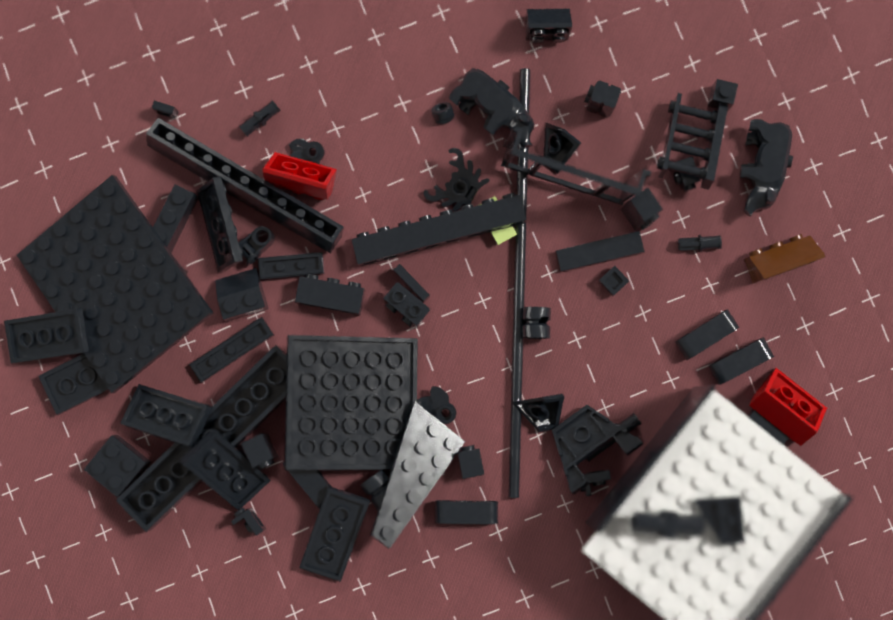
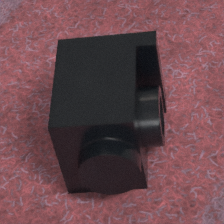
M693 156L677 161V163L696 167ZM677 171L673 173L676 185H680L681 190L683 189L684 192L697 188L696 185L701 181L697 176Z

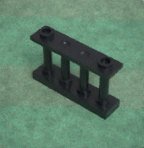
M678 93L675 100L670 101L668 113H671L663 156H659L656 169L660 170L658 178L662 179L667 169L699 177L702 180L700 188L709 190L715 180L728 105L720 103L716 111L712 110V112L681 105L682 94ZM678 113L709 120V123H713L712 129L704 130L676 123ZM674 132L704 138L709 142L708 148L701 149L673 142ZM672 150L701 157L705 161V166L698 168L669 161L670 152Z

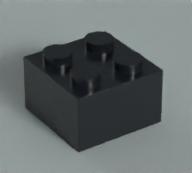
M111 435L83 470L112 494L119 497L140 477L151 461L120 435Z

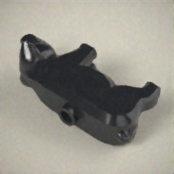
M472 68L468 71L462 83L453 89L449 99L457 106L459 104V108L467 115H469L473 107L478 105L488 115L483 128L491 135H494L502 127L509 128L510 131L514 127L523 129L519 144L523 148L533 146L530 142V136L534 130V120L519 100L508 91L510 87L502 80L495 81L480 69Z
M761 119L750 121L748 131L753 132L747 133L745 145L756 146L759 150L755 156L754 163L741 165L739 175L740 178L752 181L754 187L744 207V212L749 217L755 211L766 210L774 204L784 183L787 168H791L793 155L789 154L792 143V131L790 126L785 123H767Z

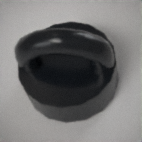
M448 102L438 103L431 110L437 124H447L455 116L452 105Z

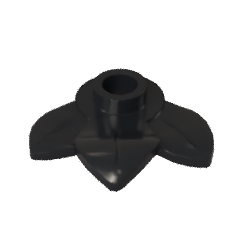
M295 139L289 143V147L293 151L290 155L291 157L320 164L325 155L324 147L319 142ZM312 148L316 150L315 156H312L310 153Z
M432 386L430 396L417 399V403L443 424H449L456 418L457 411L455 406L449 403L448 394L440 387ZM442 410H449L450 415H443Z

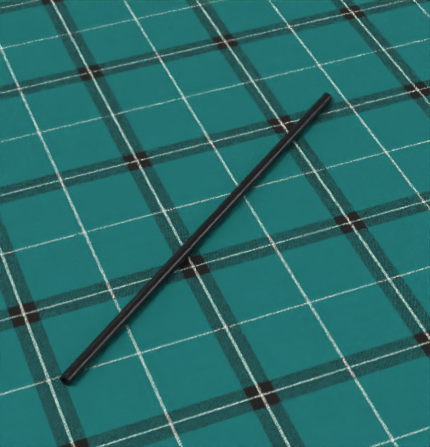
M523 68L520 69L519 102L529 113L531 70ZM520 144L518 145V149L528 152V148H523ZM518 157L517 165L528 168V160ZM517 171V195L521 197L527 220L528 175ZM526 223L516 225L517 235H515L509 498H519L521 412L512 402L522 400V326L524 325L522 318L525 298Z

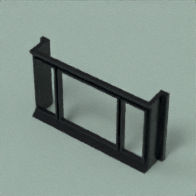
M518 127L513 128L502 146L506 148L501 164L502 167L619 205H623L626 200L634 195L640 196L645 179L650 177L652 171L642 169L625 183H621L517 149L523 129ZM515 156L534 161L529 169L510 162ZM542 165H546L601 183V185L592 190L537 171ZM610 187L622 190L620 198L605 194L604 192Z

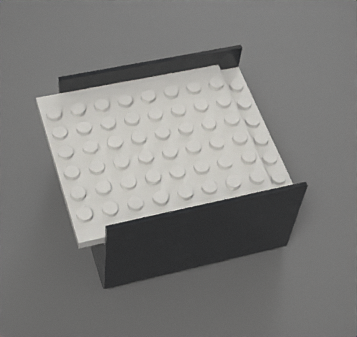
M714 385L696 386L691 389L585 522L596 533L582 550L667 620H759L854 499L851 495L839 492L783 446L789 439L786 434L754 409L746 417L714 391L717 388ZM741 495L746 544L721 545L706 519L705 533L702 537L677 536V538L668 539L659 537L656 534H641L631 531V515L633 511L658 513L659 510H672L680 514L703 515L695 503V498Z

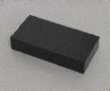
M401 264L394 269V272L423 302L430 298V294Z

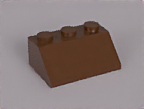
M802 234L789 238L790 243L783 245L782 241L769 245L770 250L763 252L761 248L749 253L750 257L744 260L752 282L756 283L810 264L826 256L810 235L803 238Z

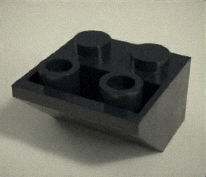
M570 8L527 9L526 40H531L532 43H542L544 40L562 43L569 39L572 30Z

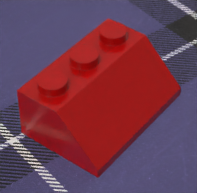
M275 152L263 167V176L265 181L279 189L285 188L292 190L295 194L310 195L317 200H328L333 191L337 169Z
M777 368L770 373L755 392L749 404L750 407L786 434L790 440L800 446L818 432L827 410L826 406Z

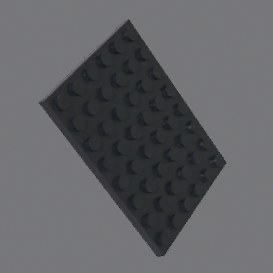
M111 175L17 254V257L55 312L82 308L89 352L83 353L111 393H116L214 314L115 175Z

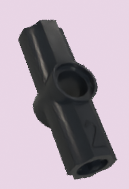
M659 510L658 513L633 511L631 515V531L633 533L656 534L659 537L674 539L677 536L702 537L705 533L706 524L703 515L680 514L672 510Z

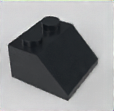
M257 268L215 280L217 300L223 320L231 321L269 309Z

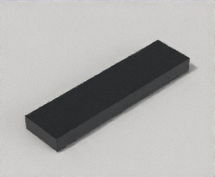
M640 231L556 250L555 252L560 272L644 253L645 251Z
M261 317L189 365L199 381L203 383L273 337L274 334L264 318Z

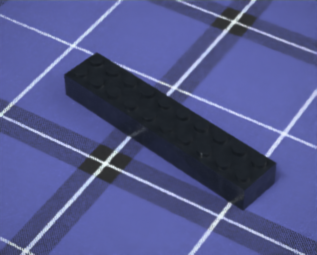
M275 345L211 407L212 409L195 446L209 432L215 429L237 448L286 400L287 354L280 346ZM174 443L116 499L145 532L153 530L202 482L198 476L181 462V459L192 448Z

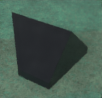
M546 123L543 157L566 164L579 149L581 142L565 129ZM550 167V168L553 169L556 173H559V172L561 171V170H558V169H555V168Z
M557 394L512 403L538 432L552 430L559 425L565 396Z

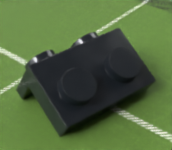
M398 282L383 298L387 302L385 307L394 314L398 311L404 317L401 320L409 327L415 325L418 328L430 311L428 306Z

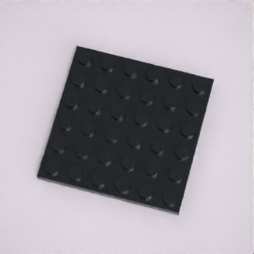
M287 335L284 469H391L405 431L406 421H408L411 412L412 402L415 401L417 403L418 338Z

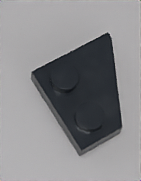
M741 495L695 498L696 505L721 545L746 544Z

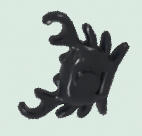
M450 148L448 152L456 153L458 158L457 160L449 161V164L457 167L458 172H453L450 182L445 183L446 191L435 185L436 195H430L426 189L424 196L429 201L448 198V201L442 203L443 207L457 202L453 207L455 212L463 204H471L478 190L487 184L490 179L486 178L479 182L481 169L478 168L474 174L473 162L468 160L467 169L464 165L462 151L458 148Z

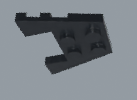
M585 405L552 429L569 489L573 495L590 484L577 465L608 442L615 439L627 456L644 445L638 437L633 436L621 426L619 427L589 405Z

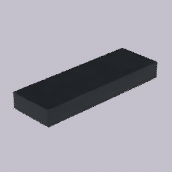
M323 252L258 258L260 280L306 276V274H325Z

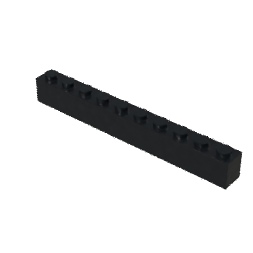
M158 118L147 131L148 147L206 181L215 177H221L222 183L226 187V193L331 254L341 239L344 226L162 119Z

